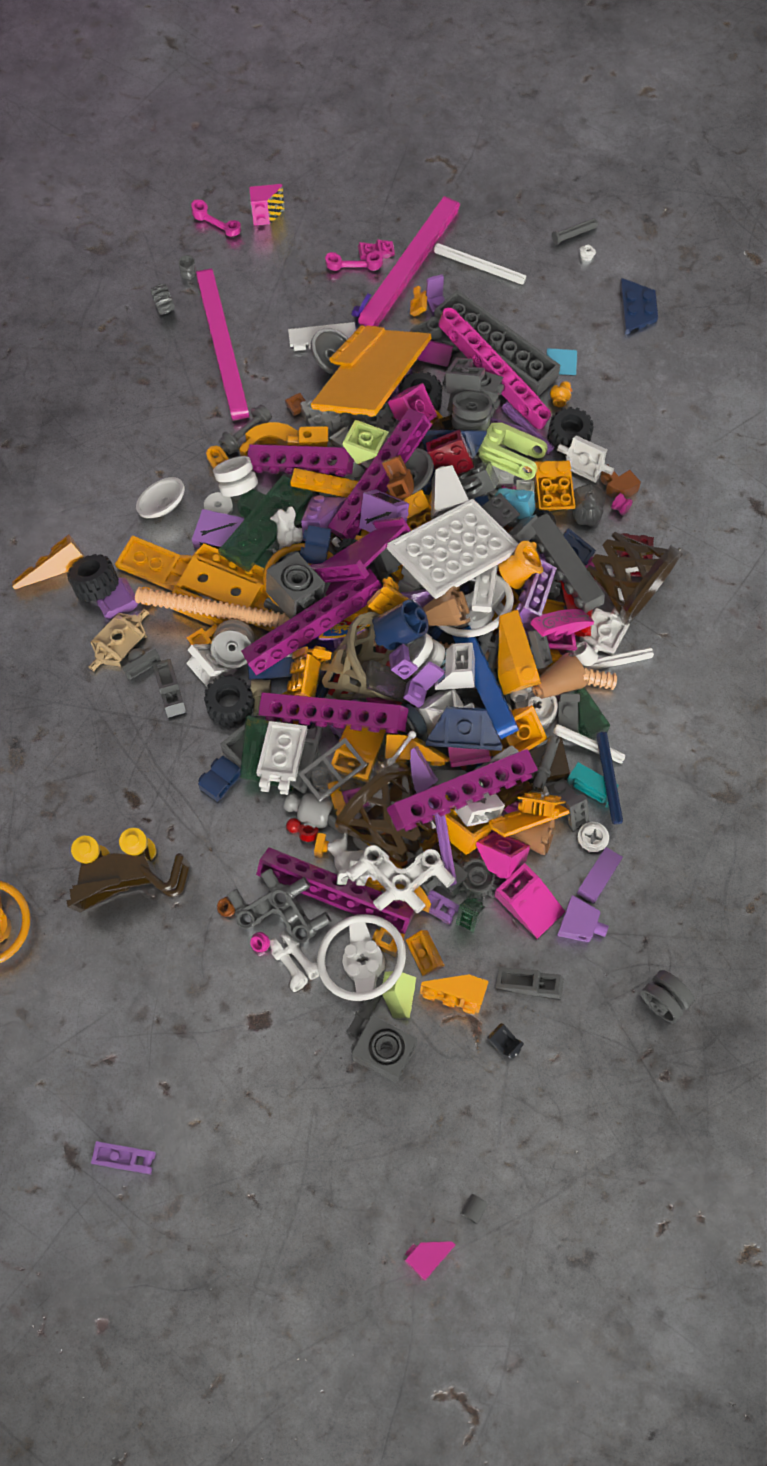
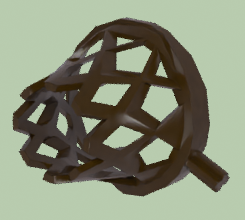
M614 532L611 536L615 540L607 539L602 545L608 556L595 554L592 558L595 567L589 565L587 570L609 595L622 619V623L628 625L654 596L683 553L681 548L676 549L672 545L668 549L648 546ZM617 551H625L630 557H619ZM654 554L659 559H644L643 556ZM605 565L612 566L615 577L609 575ZM640 571L643 578L640 583L632 582L631 572ZM618 588L621 589L624 602L619 599Z
M403 761L393 763L368 781L349 800L335 821V828L339 833H345L371 845L378 846L397 862H404L408 859L406 851L413 854L419 851L421 847L418 838L421 837L429 840L433 835L431 829L434 831L437 827L432 821L425 824L420 821L416 823L417 827L409 831H405V829L396 830L387 808L393 803L417 794L413 784L411 769ZM392 782L394 785L389 790L388 783ZM382 789V799L373 797ZM367 802L375 804L366 812L364 805ZM411 808L412 814L416 816V811ZM360 811L362 816L358 819H354V817ZM382 815H383V817H384V819H377L378 817H380V816H382ZM364 829L365 833L358 831ZM402 837L410 839L412 845L405 843Z

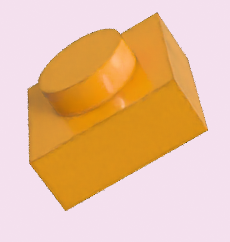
M318 833L314 848V856L316 858L323 859V854L328 852L327 845L329 841L326 839V834Z

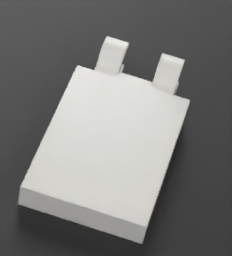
M269 721L256 772L257 776L261 777L259 783L261 791L269 792L270 781L279 782L278 789L280 794L288 795L290 781H296L308 730L307 726Z

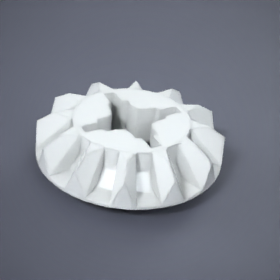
M588 822L579 829L578 842L582 849H586L589 853H598L608 845L609 833L602 824ZM596 831L595 837L598 838V840H595L593 844H591V838H589L588 836H591L592 833Z

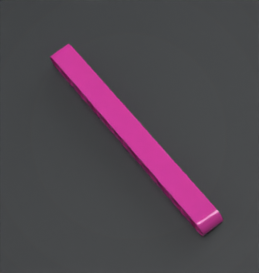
M446 196L441 199L361 312L358 320L360 325L365 327L367 325L379 326L457 214L460 207L458 201Z
M213 269L196 271L232 421L250 418Z

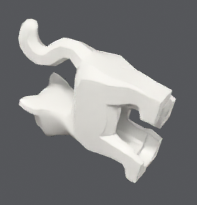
M345 833L341 839H335L327 845V849L334 856L335 867L338 871L337 885L347 884L348 876L346 871L359 862V857L369 847L360 839L353 837L356 847L361 850L347 851L348 843L347 834ZM366 871L356 879V885L365 886L368 877H371L372 881H375L376 878Z

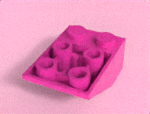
M525 863L496 889L494 895L536 939L566 912L542 880Z

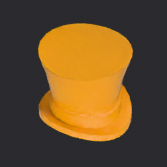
M529 541L520 542L515 548V554L498 564L503 579L514 589L522 588L532 574H541L544 571L537 550Z

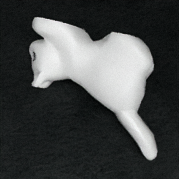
M288 507L286 512L278 509L274 516L270 517V520L277 524L279 550L284 547H290L295 543H301L303 540L302 528H296L294 525L296 515L293 507Z

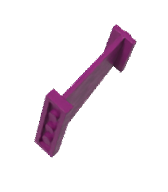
M403 517L374 521L373 525L376 530L323 563L309 566L325 583L366 579L369 575L366 567L387 548V544L395 540L399 535H404L411 530Z

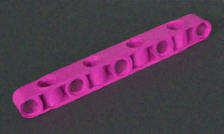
M445 308L438 322L439 327L467 358L473 359V364L476 367L485 368L486 372L503 377L502 384L504 388L502 395L533 427L543 429L551 417V411L456 310Z

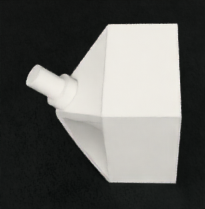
M442 689L425 700L420 708L415 707V709L424 718L429 736L446 706L475 708L473 703L464 706L455 689Z

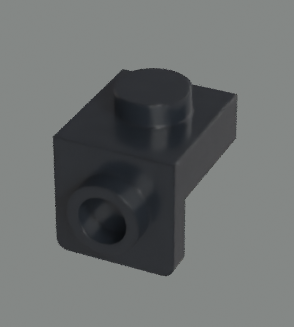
M502 1023L487 1037L498 1052L509 1059L517 1056L524 1045Z

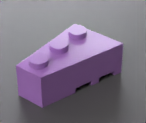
M322 495L312 497L301 520L302 533L304 534V530L308 529L309 525L329 529L328 525L347 497H324Z

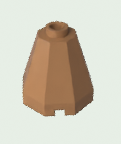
M459 586L451 587L444 595L437 599L434 598L423 607L429 626H460L470 622V617L466 618V614H469L470 611L465 595L462 591L458 592L456 590L459 589Z

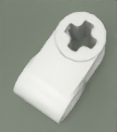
M584 641L576 642V651L567 650L565 653H571L569 655L571 657L575 655L583 666H591L598 659V654Z

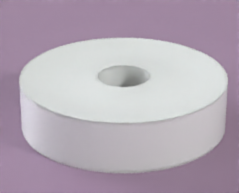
M221 492L210 494L205 499L204 509L231 515L233 504L230 497L222 496Z

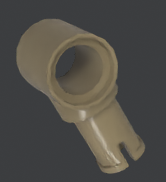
M251 679L250 688L254 699L253 715L260 716L258 714L261 694L271 693V680Z

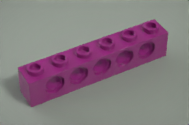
M249 444L247 456L251 460L252 471L255 473L268 471L272 474L285 472L293 475L294 468L344 477L346 474L352 475L354 459L345 448ZM336 460V463L331 465L332 461Z

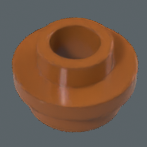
M224 897L219 900L217 904L218 912L224 917L232 916L236 910L229 898Z

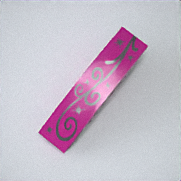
M568 609L533 618L531 625L542 637L551 633L554 636L561 633L567 636L594 625V621L583 610Z

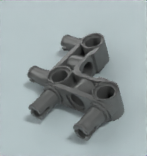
M270 868L260 874L269 888L268 894L251 904L245 903L237 889L227 894L236 910L234 912L237 924L243 929L259 924L271 913H277V915L282 917L287 926L286 930L294 941L305 943L316 935L317 930L331 923V918L327 912L312 920L308 919L297 901L296 896L310 888V884L305 877L291 885H284L279 883ZM278 893H282L285 895V902H280L278 900ZM244 913H247L251 916V922H246L244 920ZM298 928H304L307 936H300Z

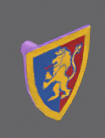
M344 619L319 635L318 639L333 640L334 648H337L341 644V639L345 638L349 626L354 620ZM364 627V628L361 629L359 632H357V634H359V633H361L362 631L366 630V628Z

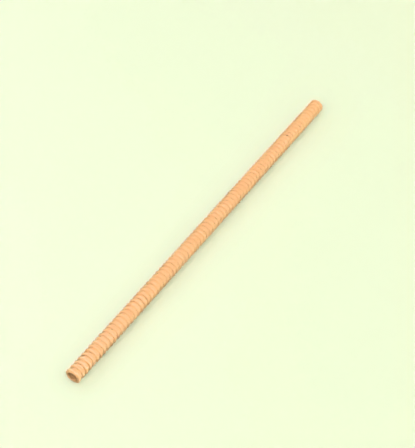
M138 587L135 594V601L138 604L142 602V604L145 605L147 603L149 606L151 604L155 607L159 605L160 608L165 606L166 609L170 607L171 610H174L176 608L177 611L182 609L183 612L187 610L188 613L192 611L194 614L198 612L200 615H203L204 613L206 616L211 615V617L217 616V618L222 617L223 619L246 621V623H257L259 626L261 624L265 627L269 625L270 628L272 626L277 628L290 620L285 613L280 614V612H269V610L263 611V609L246 608L244 605L240 607L238 604L234 606L233 603L229 605L227 602L223 604L222 601L217 603L216 600L211 602V599L206 601L205 598L200 600L199 597L195 599L193 596L189 598L188 595L182 596V594H171V592H159V590H148V588L142 589V587ZM366 628V630L357 634V640L366 638L369 630ZM445 642V644H442L444 648H449L451 646L448 645L447 642ZM488 650L485 655L487 661L490 654ZM498 656L495 663V669L498 668ZM549 667L537 669L538 674H543ZM584 668L586 674L583 677L584 681L587 679L588 686L593 684L594 687L599 685V688L602 686L605 689L610 687L611 690L615 688L617 682L616 673L612 675L610 672L605 673V671L599 672V670L593 671V669L587 670V668Z

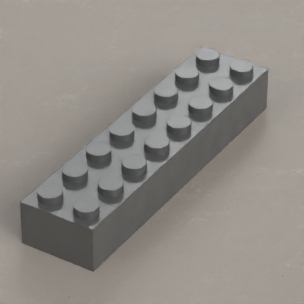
M456 290L435 309L434 317L438 318L441 317L445 308L456 310L537 396H540L558 379L561 366L559 363L460 291Z

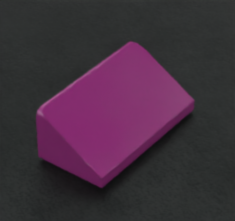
M430 341L417 360L448 367L452 357L453 346Z

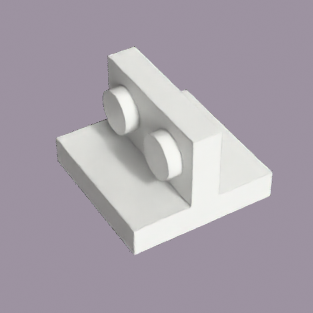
M194 644L188 649L192 656L186 664L207 688L209 683L213 684V679H220L221 675H233L236 671L235 668L224 667L217 663L212 656L211 644Z

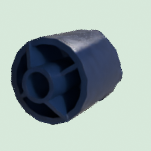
M406 600L372 620L376 635L375 642L379 646L383 645L388 650H396L402 644L406 645L425 635L428 631L427 615L423 608L413 600Z

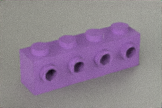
M541 560L544 571L541 574L534 573L528 578L522 587L524 590L518 598L520 603L515 608V610L519 611L523 627L531 630L533 627L531 625L532 619L542 615L557 569Z

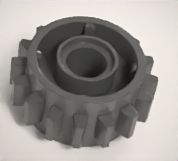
M480 856L477 859L470 857L468 862L464 860L462 863L463 867L461 868L468 873V877L459 885V887L461 886L460 893L465 892L467 894L466 898L474 897V901L480 897L482 900H485L486 895L491 897L492 890L496 891L497 889L496 883H499V878L495 877L496 874L488 870ZM474 875H479L482 877L483 880L480 882H476L472 879V877Z

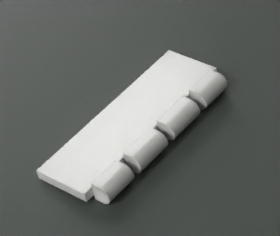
M355 322L288 329L290 347L294 346V351L306 350V345H309V350H311L313 336L319 330L325 328L335 329L349 338L356 331Z

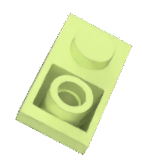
M393 971L384 973L383 983L391 976ZM403 972L397 982L382 994L392 1017L395 1019L410 1018L416 977Z

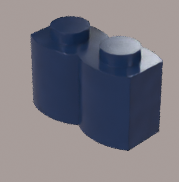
M309 525L308 529L304 530L303 540H306L305 548L301 547L300 556L308 564H321L327 560L331 529Z
M221 756L219 759L216 758L211 764V770L207 773L204 772L199 777V789L218 802L242 774L241 768L225 756Z

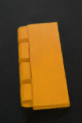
M361 325L329 358L330 362L336 365L352 367L385 329L383 327L368 325L365 327Z
M539 804L536 815L533 813H522L521 810H517L504 815V817L500 816L489 820V825L492 830L503 837H507L569 814V809L560 804L556 805V808H559V815L551 818L543 815L539 816Z

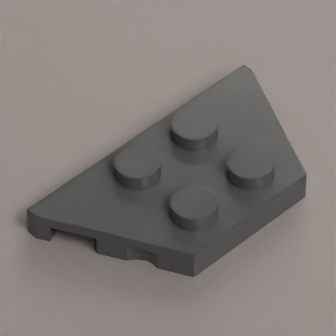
M317 726L307 730L296 781H290V785L303 794H306L308 786L299 773L315 761L324 727ZM313 769L305 774L308 781H310Z

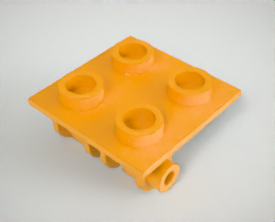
M530 792L518 797V799H523L522 802H519L518 810H521L522 813H533L536 815L538 805L540 804L539 816L543 815L554 818V816L559 815V808H556V805L566 803V801L560 800V796L549 795L541 797V793Z

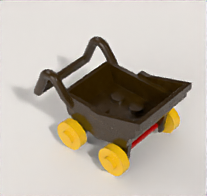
M128 828L121 834L119 845L126 854L110 853L107 848L99 845L94 838L80 836L71 846V853L81 863L77 885H72V889H69L71 900H66L67 907L81 913L119 892L129 891L130 887L153 884L165 895L176 897L184 890L190 862L183 854L177 853L169 881L164 883L159 878L152 863L157 852L156 846L140 829Z

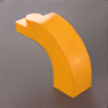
M278 422L257 425L245 433L246 442L240 446V456H248L249 444L287 446V435L297 436L298 430Z

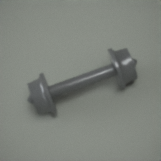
M259 405L256 408H251L253 419L233 436L228 432H223L222 437L218 441L222 450L227 454L238 452L240 446L237 441L257 424L268 423L272 419L271 413L265 406Z

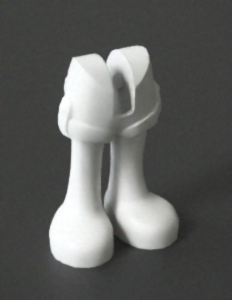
M284 930L279 935L287 947L283 949L282 945L274 937L270 940L271 954L276 960H281L291 974L290 988L293 992H296L306 985L308 979L296 966L290 954L302 965L310 980L317 978L319 972L317 963L311 962L300 950V943L295 942L290 934Z

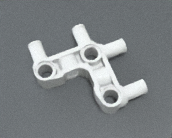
M372 845L365 849V852L358 859L359 862L346 871L347 876L352 881H355L364 872L368 871L386 889L373 902L380 911L393 900L400 899L406 901L416 913H419L426 904L414 891L432 875H435L446 887H449L455 881V877L444 867V862L440 859L439 853L433 849H428L421 853L410 866L401 870L389 860V856L378 846ZM375 855L378 859L370 860L368 856ZM433 859L435 863L428 864L425 860ZM403 884L405 888L400 890L395 885Z

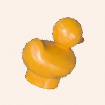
M563 381L560 386L554 385L551 388L550 398L553 400L552 404L554 406L564 407L566 402L570 400L572 388L568 381Z

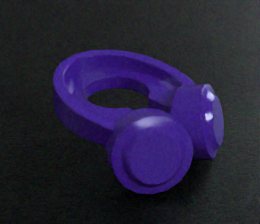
M368 293L365 296L361 306L357 305L354 307L351 313L352 316L360 317L371 294Z

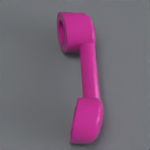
M197 199L191 203L192 215L195 219L210 222L225 230V234L229 237L237 236L241 232V223L239 221L231 220L224 223L209 215L208 206L203 200Z
M372 251L367 255L366 261H342L339 254L330 252L325 256V263L333 271H337L340 268H368L371 271H376L383 265V254L380 251Z

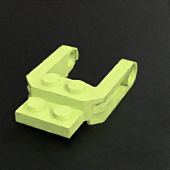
M501 422L491 423L478 452L482 461L486 463L491 462L492 466L522 479L530 480L537 472L536 463L500 447L501 444L534 458L544 457L548 447L543 440ZM540 446L542 448V452H535L533 447ZM523 467H530L532 469V472H524Z

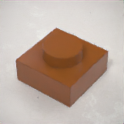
M298 393L286 399L285 404L293 416L301 413L300 403L306 400L301 393Z

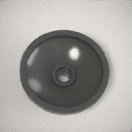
M321 329L311 340V352L315 361L323 370L332 375L341 365L331 363L329 358L348 339L343 333L335 329Z
M420 448L415 449L405 464L406 468L410 469L413 477L414 491L412 494H415L427 484L433 472L431 456Z

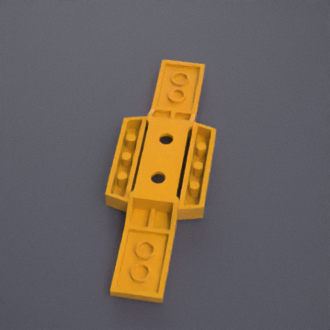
M132 535L115 563L116 568L173 591L172 594L188 595L189 598L193 596L195 599L199 597L202 600L203 597L183 590L185 587L205 597L219 602L222 601L223 604L227 602L229 605L233 603L234 606L238 604L240 607L244 605L246 608L268 610L264 607L265 600L269 598L263 585L265 568L207 544H203L193 555H179ZM204 574L208 576V580L206 582L198 581V577L200 575ZM234 588H239L241 590V594L238 596H233L231 594V590ZM182 609L177 611L211 626L215 624L218 626L224 621L229 620L228 618H217V616H206L204 613L203 615H200L198 612L194 614L193 611L191 613H188L187 610L183 612ZM257 623L253 624L269 632L275 629V626L270 628L269 625L265 627L263 624L260 626Z

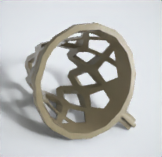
M368 612L357 616L349 626V630L342 643L332 652L331 660L324 661L321 664L320 670L327 671L322 679L325 688L335 689L332 695L333 698L351 701L358 698L377 697L389 701H398L404 697L407 682L413 675L406 679H402L397 674H394L392 677L388 676L382 670L386 663L390 661L389 655L394 650L387 649L385 654L373 652L376 635L372 620L379 616V613ZM369 624L368 636L357 640V632ZM363 644L360 653L356 655L355 646ZM364 661L377 662L370 672H364L361 667ZM333 673L340 674L338 683L330 681ZM350 677L359 680V682L355 685L351 684ZM373 682L381 683V685L375 686ZM387 684L396 687L390 692L380 689ZM342 691H346V692H351V693H354V694H341V693H342Z

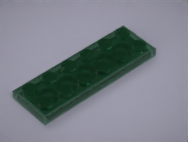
M282 475L218 550L219 554L249 572L277 539V524L270 520V517H273L278 509L286 512L288 507H293L295 515H297L313 496L312 491L292 487L291 479Z

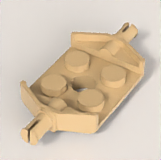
M143 608L137 616L135 614L118 613L91 641L95 652V660L88 667L93 672L101 664L120 667V661L143 637L147 638L141 623L149 615V612ZM116 634L123 635L120 640L113 639Z

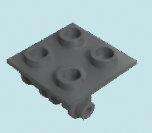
M501 493L482 506L502 528L506 525L514 528L518 524L517 517L520 514Z

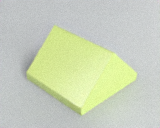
M355 420L343 441V446L354 461L359 464L377 456L389 432Z

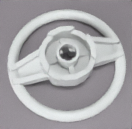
M496 574L491 612L472 611L474 591H472L470 594L465 595L470 611L469 614H466V618L470 617V622L460 626H439V628L457 637H476L493 631L499 627V616L492 621V617L495 614L494 609L505 595L506 604L500 615L509 613L512 610L514 596L510 585L501 576ZM468 625L471 627V630L457 629L465 628Z
M361 914L345 918L335 924L321 941L317 953L319 976L332 993L343 999L352 1001L374 999L388 991L399 979L406 960L405 943L397 928L379 916ZM366 923L377 924L386 929L394 938L398 950L397 963L393 973L377 988H375L377 977L385 970L386 961L381 949L372 941ZM348 926L350 930V944L345 947L342 963L348 976L355 982L356 992L346 991L338 987L330 979L325 966V955L331 940L337 933ZM365 959L368 960V961H365L366 964H364V965L361 964V962H362L363 960H365Z

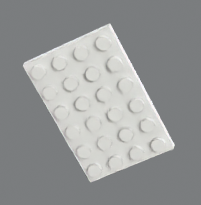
M471 499L389 542L387 549L437 599L444 595L451 587H458L515 554V548L519 543L474 499Z

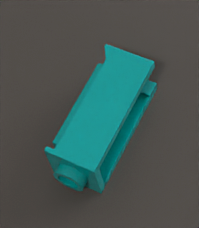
M577 762L568 777L567 783L600 803H605V807H607L608 799L604 776Z

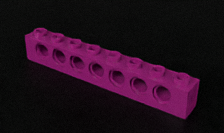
M412 409L407 410L328 525V528L337 537L342 539H354L361 530L359 526L363 493L375 489L386 493L388 490L387 484L390 479L382 463L387 459L401 455L404 464H406L432 426V423L425 414Z
M371 569L367 570L369 575L366 579L349 581L241 650L256 676L365 607L373 595L382 588Z
M262 693L258 715L265 717V721L272 722L282 719L283 723L293 724V721H299L298 724L310 726V722L316 723L315 726L327 727V724H332L333 728L338 729L350 726L351 730L362 731V728H368L370 732L379 733L381 729L386 730L388 734H397L398 731L405 732L408 708L393 704ZM333 710V716L330 718V713ZM351 712L350 718L347 719L348 713ZM368 713V714H369V717H368V719L365 721V716H366V714ZM386 715V716H387V719H386V721L383 723V722H382V719H383V717Z
M527 748L393 803L387 808V811L397 831L401 829L409 831L417 827L416 823L420 821L423 824L428 823L437 814L442 817L450 813L451 808L456 807L458 810L467 806V802L470 800L475 803L483 799L484 794L494 795L501 791V787L505 786L508 789L516 785V781L520 779L522 782L533 778L532 774L538 769ZM445 794L449 796L450 801L446 799ZM428 801L433 804L434 808L429 806ZM411 808L416 811V816L412 814Z
M268 847L259 860L257 876L262 877L260 874L271 868L279 883L284 885H291L305 877L310 884V888L303 891L302 894L355 915L369 914L379 916L393 924L402 934L406 933L415 911L406 901L400 899L393 900L382 911L377 909L373 902L383 892L366 885L358 886L355 881L350 879L347 880L346 885H337V874Z

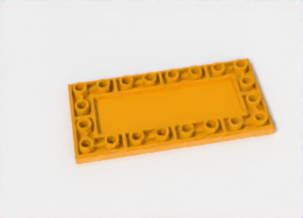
M385 330L352 367L341 365L312 401V409L322 412L335 411L336 413L345 412L353 415L376 416L432 339L431 333Z

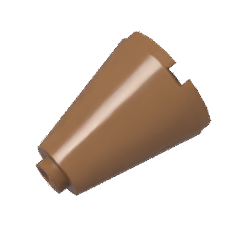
M571 653L564 654L539 676L541 684L532 687L533 694L544 699L585 687L588 681L587 679L584 681L583 675L586 672L579 659L575 655L569 656Z
M555 819L512 834L509 837L529 845L531 850L541 855H546L553 839L552 828H555Z

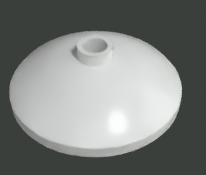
M168 477L150 485L137 500L136 510L139 515L144 518H158L170 513L183 498L185 491L183 482L179 478Z

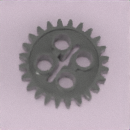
M388 399L376 416L340 413L343 427H348V431L354 421L358 420L389 432L390 427H394L396 419L390 409Z

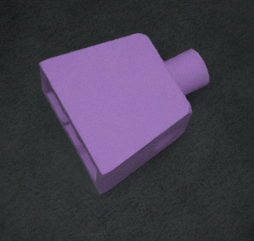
M571 896L557 935L590 942L594 933L605 937L609 926L598 922L601 913L598 909L575 896Z

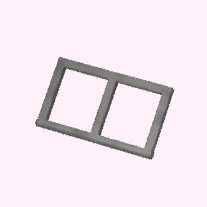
M344 738L301 771L299 775L317 797L318 802H321L365 768L367 763L363 761L348 740ZM346 744L361 765L342 779L327 760V757ZM324 761L339 782L320 796L305 777V774Z

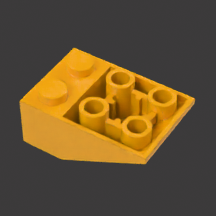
M570 460L535 462L537 472L533 477L539 510L575 509Z
M422 490L401 499L409 503L407 525L411 531L432 520L431 506Z
M310 654L297 658L291 663L290 673H292V678L287 684L289 695L315 697L321 662Z
M350 726L345 727L340 741L346 738L363 761L367 763V766L352 778L364 782L369 781L386 730L380 729V732L376 733L368 731V728H362V731L351 730ZM346 744L335 751L331 762L337 773L346 776L361 765Z
M387 734L385 758H392L409 736ZM417 737L410 740L396 759V762L403 761L406 763V760L411 759V749L418 746L426 761H430V765L442 766L445 765V762L450 761V757L432 746H425V742Z
M469 974L423 981L420 994H423L425 999L431 1001L438 999L443 1001V1004L446 1006L455 1007L456 1005L462 1007L464 1012L474 1014L480 1011L489 981Z

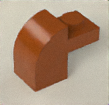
M401 455L383 461V467L390 479L387 487L391 496L400 500L411 496L414 491L413 477L410 469L406 468Z
M631 470L620 476L615 471H613L612 475L603 471L600 474L602 483L607 485L605 494L614 499L620 493L625 498H629L638 492L641 481Z

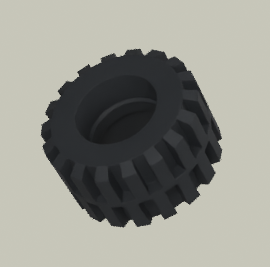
M415 371L412 375L408 374L406 378L402 379V383L399 385V394L407 388L423 383L436 411L440 410L443 388L441 381L437 380L435 375L431 376L429 372L424 373V371H420V373H417Z
M561 408V411L557 410L555 415L551 417L547 438L550 444L553 445L554 450L558 449L560 444L569 448L575 436L591 442L594 429L593 420H591L590 415H586V411H580V408ZM564 429H573L577 433H567Z
M92 554L91 556L88 555L80 558L72 564L67 573L68 581L76 597L82 601L86 600V602L104 599L112 594L111 592L115 591L116 586L119 584V578L111 560L102 554Z
M228 674V677L221 675L220 679L215 678L213 679V684L209 683L207 685L208 689H205L204 701L210 718L214 719L215 723L219 724L221 722L222 726L226 727L229 724L230 727H234L235 723L238 725L242 724V720L246 721L248 715L252 714V708H254L252 691L244 679L241 680L237 675L234 678L232 674ZM227 695H235L240 698L233 706L225 707L219 704V701Z

